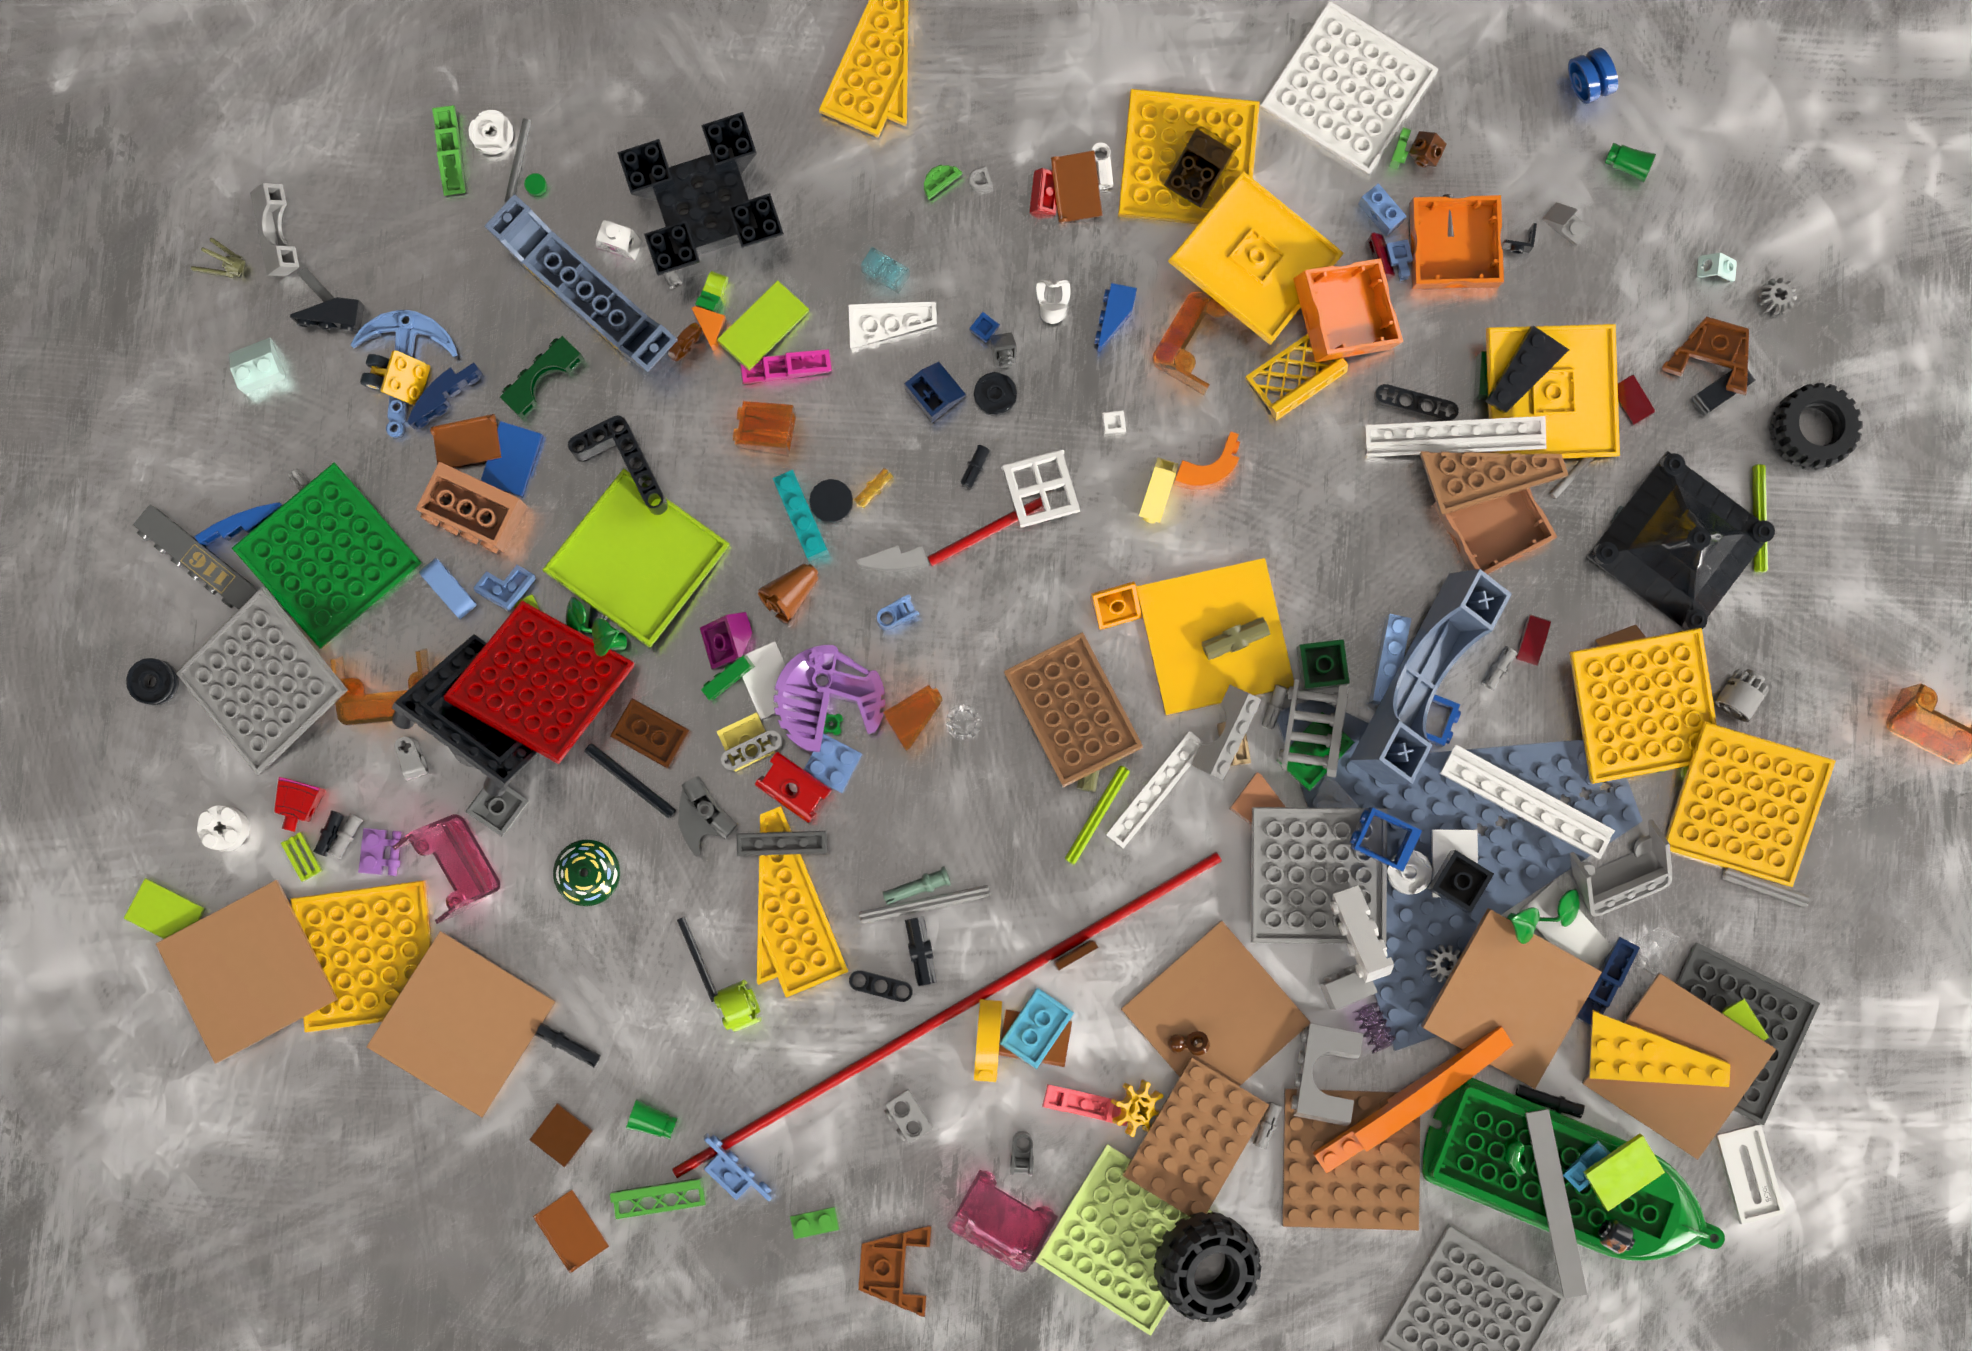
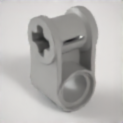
M411 737L399 738L395 742V751L406 781L428 774V766L418 741ZM406 743L411 744V747L408 748V751L403 750V747L406 746Z

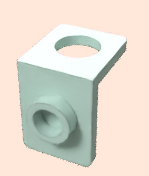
M1722 253L1699 256L1697 277L1718 275L1733 282L1735 281L1737 261ZM1707 260H1712L1711 269L1704 271V263Z

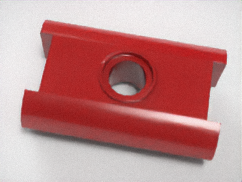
M777 751L770 760L773 763L765 777L762 775L757 779L755 786L801 819L810 823L817 814L813 810L821 798L826 799L830 795L832 789ZM789 783H794L797 786V792L790 790Z

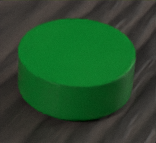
M533 173L526 177L524 186L531 196L538 197L546 192L547 182L542 175Z

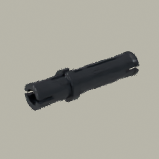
M541 1023L535 1036L552 1044L553 1048H559L593 1068L596 1066L601 1057L600 1054L565 1036L564 1032H558Z
M1521 1084L1517 1085L1516 1096L1540 1106L1556 1110L1555 1112L1565 1113L1580 1119L1582 1118L1585 1105L1565 1099L1566 1097L1561 1095L1557 1097Z

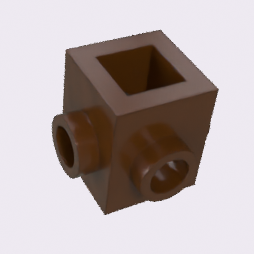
M1419 131L1408 154L1415 160V164L1420 167H1436L1447 144L1435 132Z

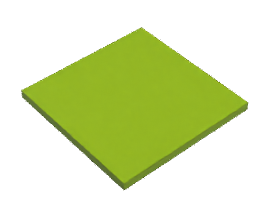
M623 468L542 570L640 642L651 648L729 548L730 543L667 498L668 508L666 512L661 515L652 514L644 503L630 472ZM643 483L642 487H648V485ZM655 499L651 505H658L661 499Z

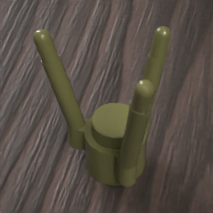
M210 238V242L228 255L224 257L204 247L201 248V251L223 261L222 267L225 268V271L191 266V270L224 275L233 279L235 275L240 276L245 268V260H243L242 256L235 254L214 238Z

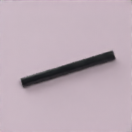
M685 917L677 919L711 1002H714V996L718 995L688 922Z

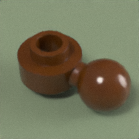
M1195 1031L1189 1034L1187 1039L1178 1034L1171 1036L1168 1046L1171 1051L1176 1053L1188 1048L1190 1053L1200 1056L1209 1050L1210 1041L1205 1033ZM1198 1043H1202L1201 1047H1196Z

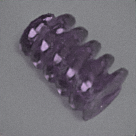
M1378 1002L1369 1003L1352 1012L1359 1013L1355 1021H1363L1359 1029H1367L1363 1037H1371L1367 1045L1376 1046L1371 1051L1372 1054L1391 1046L1396 1038L1395 1035H1387L1391 1031V1027H1383L1387 1020L1386 1018L1379 1019L1383 1012L1382 1010L1375 1011L1379 1006Z

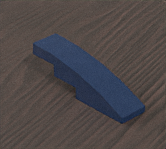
M1622 937L1617 939L1600 968L1602 973L1576 1017L1577 1020L1591 1027L1592 1010L1604 1014L1606 1008H1609L1618 988L1622 986L1640 947Z

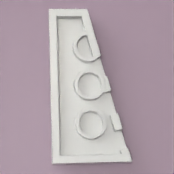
M936 302L850 304V349L937 325Z

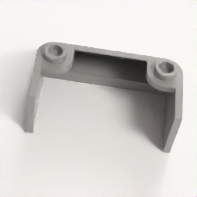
M1652 819L1648 821L1649 835L1640 837L1636 841L1634 853L1595 869L1591 862H1581L1574 852L1570 853L1573 877L1592 916L1604 915L1661 891L1671 884L1673 878L1670 843Z

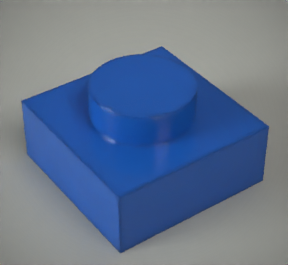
M982 312L969 328V331L987 344L990 336L995 334L1000 324Z

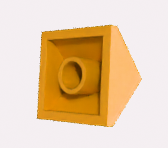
M1134 581L1091 593L1090 599L1100 630L1142 618Z

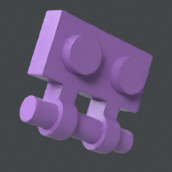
M363 828L358 873L383 875V867L389 866L388 875L397 876V868L400 867V861L398 860L399 850L403 844L401 840L402 832L393 831L391 840L387 839L388 830ZM386 846H391L389 860L384 859Z

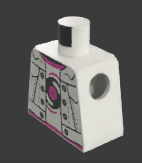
M603 220L596 238V248L634 261L642 243L641 238L632 229Z

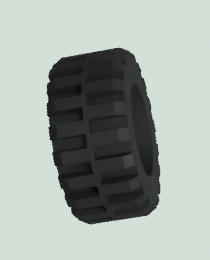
M1824 383L1807 384L1800 389L1798 388L1780 402V405L1773 412L1775 417L1771 419L1770 426L1774 427V430L1770 434L1772 439H1776L1777 443L1773 445L1776 450L1780 449L1783 452L1780 456L1784 460L1789 458L1792 460L1790 464L1795 467L1802 465L1803 470L1814 468L1816 471L1835 465L1857 447L1856 442L1860 441L1862 436L1858 431L1863 428V421H1859L1858 417L1861 416L1860 409H1855L1854 404L1856 402L1853 398L1849 400L1846 397L1848 394L1843 389L1837 391V386L1832 384L1826 387ZM1814 408L1820 410L1830 419L1833 427V436L1829 444L1819 446L1811 443L1803 436L1799 426V419L1804 409Z

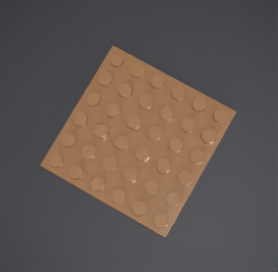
M1284 1089L1282 1226L1419 1231L1420 1116L1366 1152L1363 1149L1327 1174L1313 1154L1314 1151L1388 1104L1387 1099L1398 1092L1320 1090L1329 1096L1354 1100L1351 1123L1348 1126L1293 1116L1294 1109H1291V1101L1293 1095L1296 1096L1297 1089Z

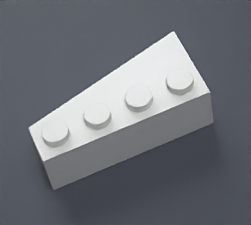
M1359 885L1333 894L1330 906L1333 914H1338L1341 922L1338 923L1342 936L1346 935L1349 941L1346 945L1350 956H1354L1357 965H1355L1358 977H1363L1364 982L1367 983L1390 975L1394 967L1391 957L1386 958L1387 947L1384 940H1378L1377 938L1379 936L1378 927L1375 920L1368 917L1370 909Z

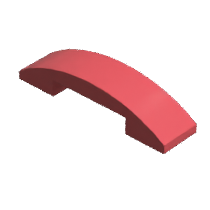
M1047 1084L1042 1107L1074 1113L1113 1123L1112 1119L1121 1113V1107L1112 1104L1111 1098ZM1126 1121L1122 1125L1127 1126L1128 1122Z

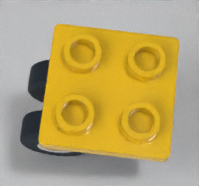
M396 350L392 351L390 359L376 354H369L366 365L371 370L370 373L362 374L360 383L365 387L381 391L415 406L424 391L430 365Z

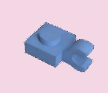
M1408 239L1387 243L1385 247L1390 266H1397L1399 281L1408 280L1410 270L1407 263L1413 261Z

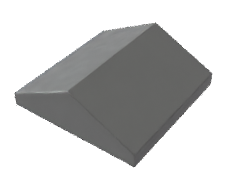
M510 786L507 787L503 795L497 797L488 794L483 787L465 812L502 837L528 800Z

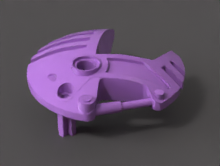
M834 645L816 646L799 653L787 663L776 682L775 690L778 691V695H774V703H778V708L774 707L775 714L780 716L782 720H778V723L782 729L788 730L791 734H786V736L806 751L820 752L829 696L858 704L868 734L876 732L884 712L879 714L880 709L885 707V699L881 700V696L885 692L878 672L875 670L869 671L857 664L853 659L839 652L838 648ZM836 659L849 667L852 666L867 676L859 677L836 671ZM818 676H825L828 679V683L820 686L816 683L815 679Z

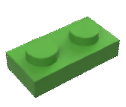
M835 1206L790 1216L794 1239L839 1230Z

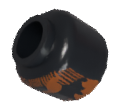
M1616 1218L1605 1220L1598 1230L1600 1243L1617 1254L1623 1253L1625 1250L1629 1251L1635 1243L1633 1229Z

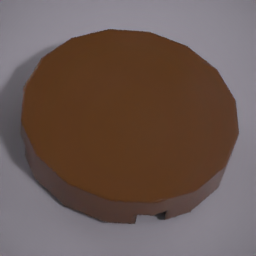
M696 322L686 327L677 337V342L669 349L668 356L674 361L683 359L691 351V345L697 343L703 331Z

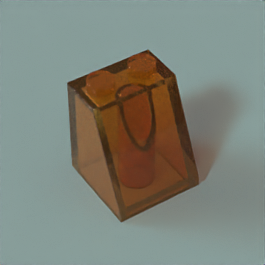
M743 401L742 407H738L737 420H740L739 426L733 432V441H735L737 448L789 457L797 416L794 406Z
M928 685L883 712L907 754L912 752L942 708L940 702L943 701V698L936 687L932 689Z

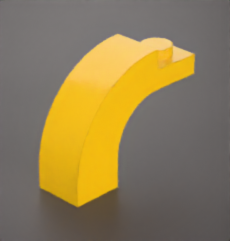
M980 999L974 1080L996 1082L1002 1001Z

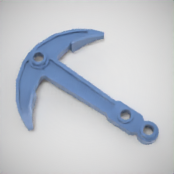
M396 310L378 315L358 331L350 345L355 349L366 341L381 337L382 333L396 332L395 350L413 358L415 337L417 334L429 336L432 341L446 348L454 358L458 356L454 342L446 330L432 318L410 310ZM405 317H409V322L407 324H403V319ZM390 395L387 414L390 422L386 426V431L389 436L398 439L406 431L403 423L407 420L408 403ZM396 403H399L400 409L395 411L393 407ZM393 425L398 426L396 432L391 431Z

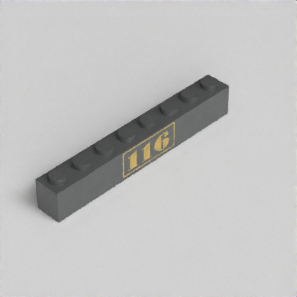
M149 505L133 524L139 529L137 532L139 536L146 541L149 539L156 543L154 547L162 554L169 553L172 556L170 560L180 568L185 566L189 570L187 573L196 581L201 579L205 582L206 585L204 587L214 595L216 593L220 594L223 597L221 601L228 607L233 608L235 606L239 610L259 590L207 547L199 544L193 536L158 508Z

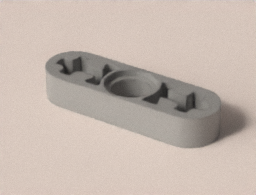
M774 730L766 731L725 751L721 756V763L728 770H736L778 750L782 745V737ZM769 735L778 738L775 741V746L772 747L771 744L764 746L766 749L764 752H762V747L757 742L759 739H761L762 743L768 741ZM749 744H755L758 747V753L753 757L747 756L745 752ZM741 749V753L746 758V761L742 762V758L735 760L734 766L730 763L726 764L728 755L731 754L735 757L739 755L737 750Z

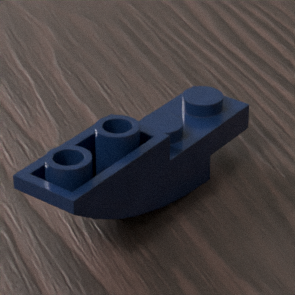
M473 362L457 374L451 367L443 372L427 387L417 400L407 421L413 429H420L425 427L434 416L438 417L446 413L447 408L451 406L447 398L458 395L464 386L476 383L480 379L479 377L483 375L479 367Z

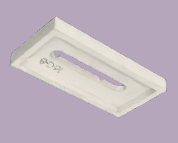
M1761 1124L1716 1134L1717 1144L1739 1224L1786 1214ZM1741 1145L1746 1146L1751 1160L1750 1163L1760 1194V1202L1757 1204L1753 1202L1739 1152Z

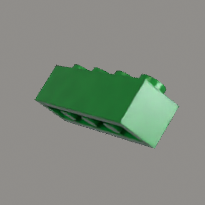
M743 655L736 659L733 664H728L722 673H717L712 681H707L701 691L708 700H714L755 666L748 656Z

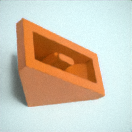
M697 306L692 307L693 313L713 351L717 350L719 345L717 339L722 335L727 322L725 315Z

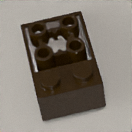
M1197 127L1164 186L1201 208L1238 148L1204 127Z

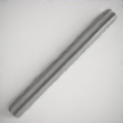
M988 885L860 911L859 918L861 923H867L986 898L990 896V889Z

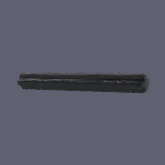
M590 743L584 750L585 754L666 818L670 819L674 815L675 808L594 744Z

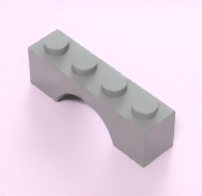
M262 183L250 194L266 273L270 276H287L299 268V262L295 246L289 245L282 233V215L287 205L283 184Z
M1229 685L1220 704L1226 714L1224 731L1213 743L1200 746L1192 766L1223 780L1229 771L1235 754L1239 750L1245 733L1248 731L1253 716L1258 710L1261 699Z

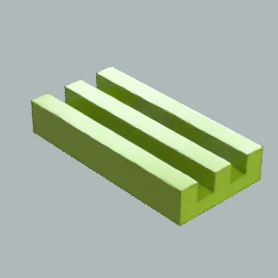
M302 832L281 842L301 882L323 871ZM297 840H300L303 848L305 849L310 861L312 862L315 868L314 871L311 870L308 862L306 861L301 849L299 848L296 842ZM290 844H292L297 856L299 857L304 869L307 872V875L304 874L301 866L299 865L294 853L292 852L289 846Z

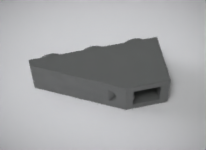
M1012 332L990 336L994 366L1007 368L1011 367L1012 363H1016L1017 346Z

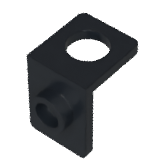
M1533 223L1529 228L1527 243L1504 240L1501 244L1502 249L1510 250L1514 254L1529 253L1534 247L1537 223Z

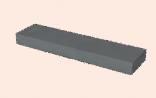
M826 831L736 834L737 856L827 853Z

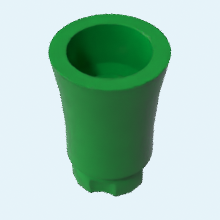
M1613 143L1605 163L1613 165V168L1634 176L1644 183L1656 154Z
M636 1099L626 1129L670 1139L678 1118L669 1116L668 1113L657 1110Z

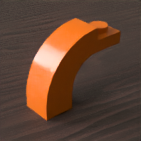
M1230 431L1221 457L1210 465L1200 466L1182 460L1174 485L1191 490H1202L1223 482L1238 463L1239 457L1231 454L1237 453L1240 442L1237 441L1239 434Z

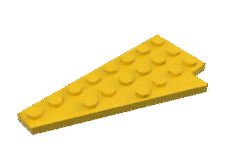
M869 0L819 108V113L879 138L887 119L906 127L909 0Z

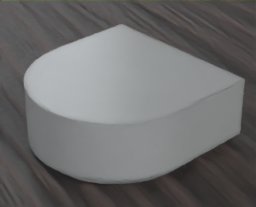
M987 166L975 169L969 175V185L976 192L993 188Z

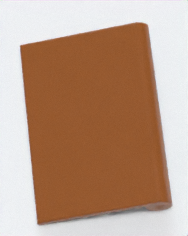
M1094 150L1051 157L1059 223L1103 216Z
M495 414L430 427L434 438L437 465L441 462L455 468L502 458Z
M1006 1009L1001 1040L1020 1012ZM1072 1021L1067 1023L1041 1063L1065 1067ZM1000 1045L999 1056L1020 1059Z
M573 1190L533 1216L569 1273H572L609 1247Z

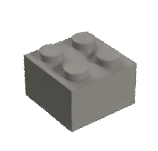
M1355 965L1343 969L1345 973L1342 975L1334 973L1324 977V982L1319 984L1327 1004L1332 1010H1338L1378 993L1373 981L1365 983L1363 977H1358Z

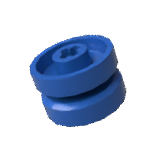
M1598 47L1589 51L1586 56L1579 55L1568 62V73L1572 87L1584 104L1598 100L1600 95L1606 97L1618 90V76L1614 63L1603 48Z

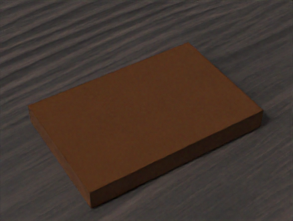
M631 698L610 737L669 769L690 730Z
M1090 940L1055 960L1053 964L1057 970H1061L1099 947L1095 941Z

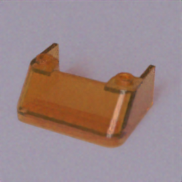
M1192 292L1186 298L1154 351L1152 361L1156 368L1205 396L1210 384L1191 374L1196 360L1190 352L1185 350L1186 346L1206 314L1213 318H1222L1228 315L1243 325L1245 324L1207 293Z
M427 648L415 651L418 671L410 675L408 679L409 689L430 672ZM343 656L330 659L332 671L348 689L335 702L338 720L344 725L392 721L395 711L392 709L394 702L408 690L366 694L364 683L360 679L346 678Z

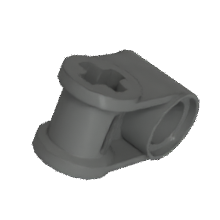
M1020 1131L1013 1137L1010 1175L1021 1173L1033 1176V1141L1031 1135L1025 1131ZM1020 1137H1025L1029 1140V1145L1026 1148H1019L1016 1142Z

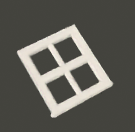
M1063 449L1001 466L1005 473L1021 528L1080 512L1063 456ZM1056 460L1061 478L1042 482L1037 465ZM1032 466L1037 484L1018 489L1013 471ZM1064 486L1069 504L1050 509L1045 491ZM1040 493L1045 511L1026 516L1021 498Z

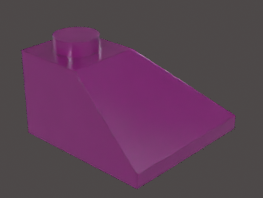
M746 612L728 614L700 627L711 669L719 668L742 657L752 635Z

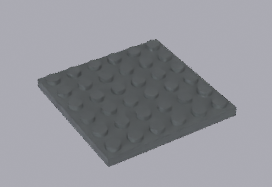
M1695 943L1677 980V984L1721 1013L1725 1007L1745 998L1769 1036L1765 1042L1776 1049L1733 1110L1761 1125H1765L1820 1003L1712 949Z

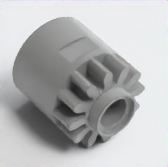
M1738 669L1734 671L1715 703L1730 716L1743 722H1749L1770 689L1767 684L1763 683L1765 679L1759 673L1750 669L1744 670V672Z

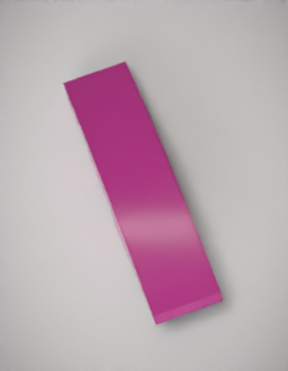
M829 349L791 352L781 356L763 357L750 371L740 363L742 384L786 380L832 371Z

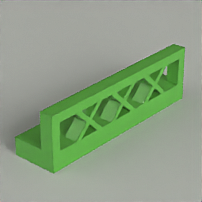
M702 1177L618 1190L610 1193L611 1203H614L616 1219L706 1205ZM699 1189L700 1201L691 1202L684 1197L687 1191ZM670 1193L680 1197L675 1205L669 1206L662 1201L663 1197ZM644 1197H652L657 1201L651 1209H646L639 1203ZM629 1200L635 1204L630 1212L620 1213L619 1201ZM681 1200H684L686 1202L683 1204H679ZM660 1203L664 1207H657V1205ZM636 1207H639L641 1209L638 1211H634Z

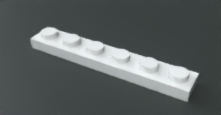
M1189 731L1108 831L1106 836L1124 849L1191 766L1200 746L1207 744Z

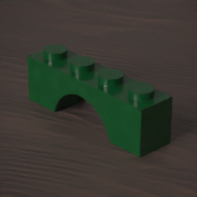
M563 336L559 339L555 338L549 344V349L544 354L540 353L533 360L534 364L530 368L522 370L517 376L518 379L512 385L509 384L502 390L500 398L521 419L537 405L534 394L535 386L544 374L551 371H562L569 374L584 359L581 353Z

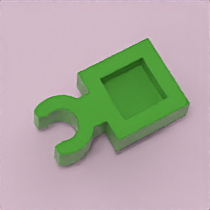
M1403 127L1389 167L1398 169L1400 163H1405L1409 152L1405 148L1411 133L1410 129Z

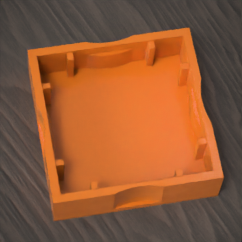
M1501 195L1469 196L1465 198L1413 197L1409 203L1410 246L1413 257L1411 262L1412 289L1499 287L1504 283L1503 250L1500 240L1502 228ZM1449 210L1452 215L1454 237H1448Z
M1381 258L1354 262L1353 264L1341 267L1328 266L1309 269L1293 278L1315 362L1391 350L1403 342L1396 312L1390 301L1389 287Z

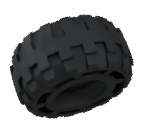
M1199 1212L1191 1214L1187 1220L1182 1218L1175 1223L1176 1227L1171 1231L1167 1230L1163 1235V1243L1157 1247L1154 1258L1157 1262L1154 1264L1153 1269L1158 1289L1177 1312L1193 1321L1194 1319H1200L1202 1322H1216L1217 1318L1223 1320L1233 1316L1232 1312L1237 1309L1242 1310L1247 1305L1246 1301L1249 1296H1254L1258 1286L1256 1281L1261 1277L1262 1266L1259 1264V1257L1261 1255L1253 1241L1254 1239L1239 1223L1221 1213L1212 1212L1205 1214ZM1224 1253L1225 1264L1220 1275L1208 1284L1196 1285L1194 1283V1276L1201 1261L1212 1254Z

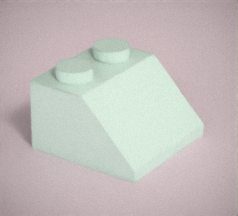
M271 338L229 353L230 370L237 388L245 394L286 378Z

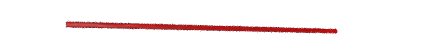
M1217 852L1213 853L722 1139L723 1144L721 1147L724 1150L731 1148L980 1003V999H987L1222 862ZM711 1146L672 1168L676 1178L683 1176L712 1159L717 1152Z

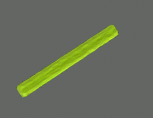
M1756 464L1752 467L1753 515L1760 521H1767L1766 466ZM1767 542L1763 544L1754 556V571L1758 573H1764L1768 570Z
M1119 766L1067 853L1065 860L1069 863L1075 864L1130 773L1124 766Z

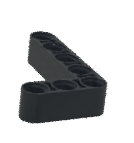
M619 415L613 416L570 438L568 448L573 456L580 461L587 460L616 445L650 512L654 515H661L666 512L668 508L667 500L631 427L624 417ZM624 425L621 431H615L616 427ZM599 435H604L601 441H595ZM627 444H633L631 449L624 450ZM579 445H584L581 451H576ZM642 462L639 468H633L635 463ZM651 480V484L648 487H642L645 481ZM655 499H661L658 505H651Z

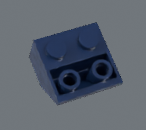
M939 361L920 370L904 383L905 390L932 423L966 396L965 392Z

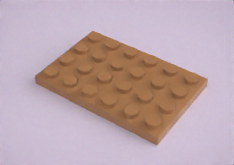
M1083 632L1004 671L1062 787H1066L1143 748L1138 735Z
M1190 1058L1122 1176L1188 1216L1199 1212L1207 1214L1269 1104L1194 1058Z

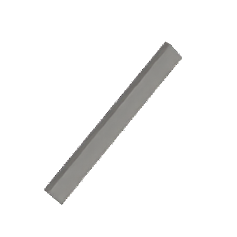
M1549 1109L1526 1112L1525 1116L1563 1298L1587 1295Z

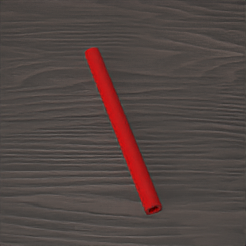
M1041 497L1024 505L1026 516L1044 507ZM1016 510L927 556L930 564L934 566L1019 521Z

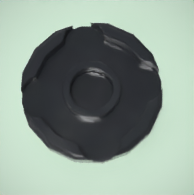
M999 372L987 373L979 378L975 385V404L980 411L987 415H1004L1016 403V385L1007 375Z
M828 479L821 481L813 488L810 493L809 503L811 511L816 518L825 523H837L850 514L853 507V497L851 490L846 484L839 480Z

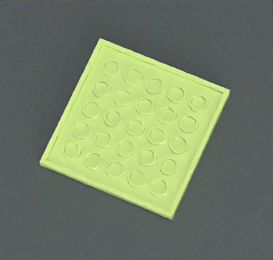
M1107 1144L1041 1249L1035 1262L1151 1336L1170 1305L1158 1289V1283L1154 1277L1153 1267L1157 1262L1154 1258L1157 1247L1162 1245V1237L1166 1231L1174 1229L1176 1227L1175 1223L1180 1219L1185 1218L1187 1220L1190 1216L1122 1176L1131 1159Z

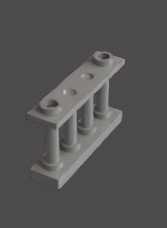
M1295 679L1294 687H1289L1288 699L1292 701L1284 749L1279 751L1278 762L1282 763V770L1287 771L1288 761L1323 766V768L1327 769L1328 777H1336L1348 699V686L1339 685V692H1334V694L1299 690V680ZM1305 699L1333 703L1336 706V712L1326 715L1296 711L1297 700ZM1294 720L1326 723L1333 727V732L1328 734V736L1294 732ZM1291 740L1323 744L1330 748V753L1325 755V757L1291 753Z

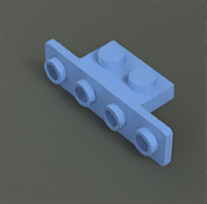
M708 1133L703 1136L704 1141L717 1152L714 1158L704 1167V1170L735 1200L751 1185L767 1201L772 1199L771 1188L764 1181L759 1183L754 1178L755 1173L747 1165L743 1168L737 1162L739 1158L731 1150L725 1151L721 1147L722 1141L714 1134L710 1136Z

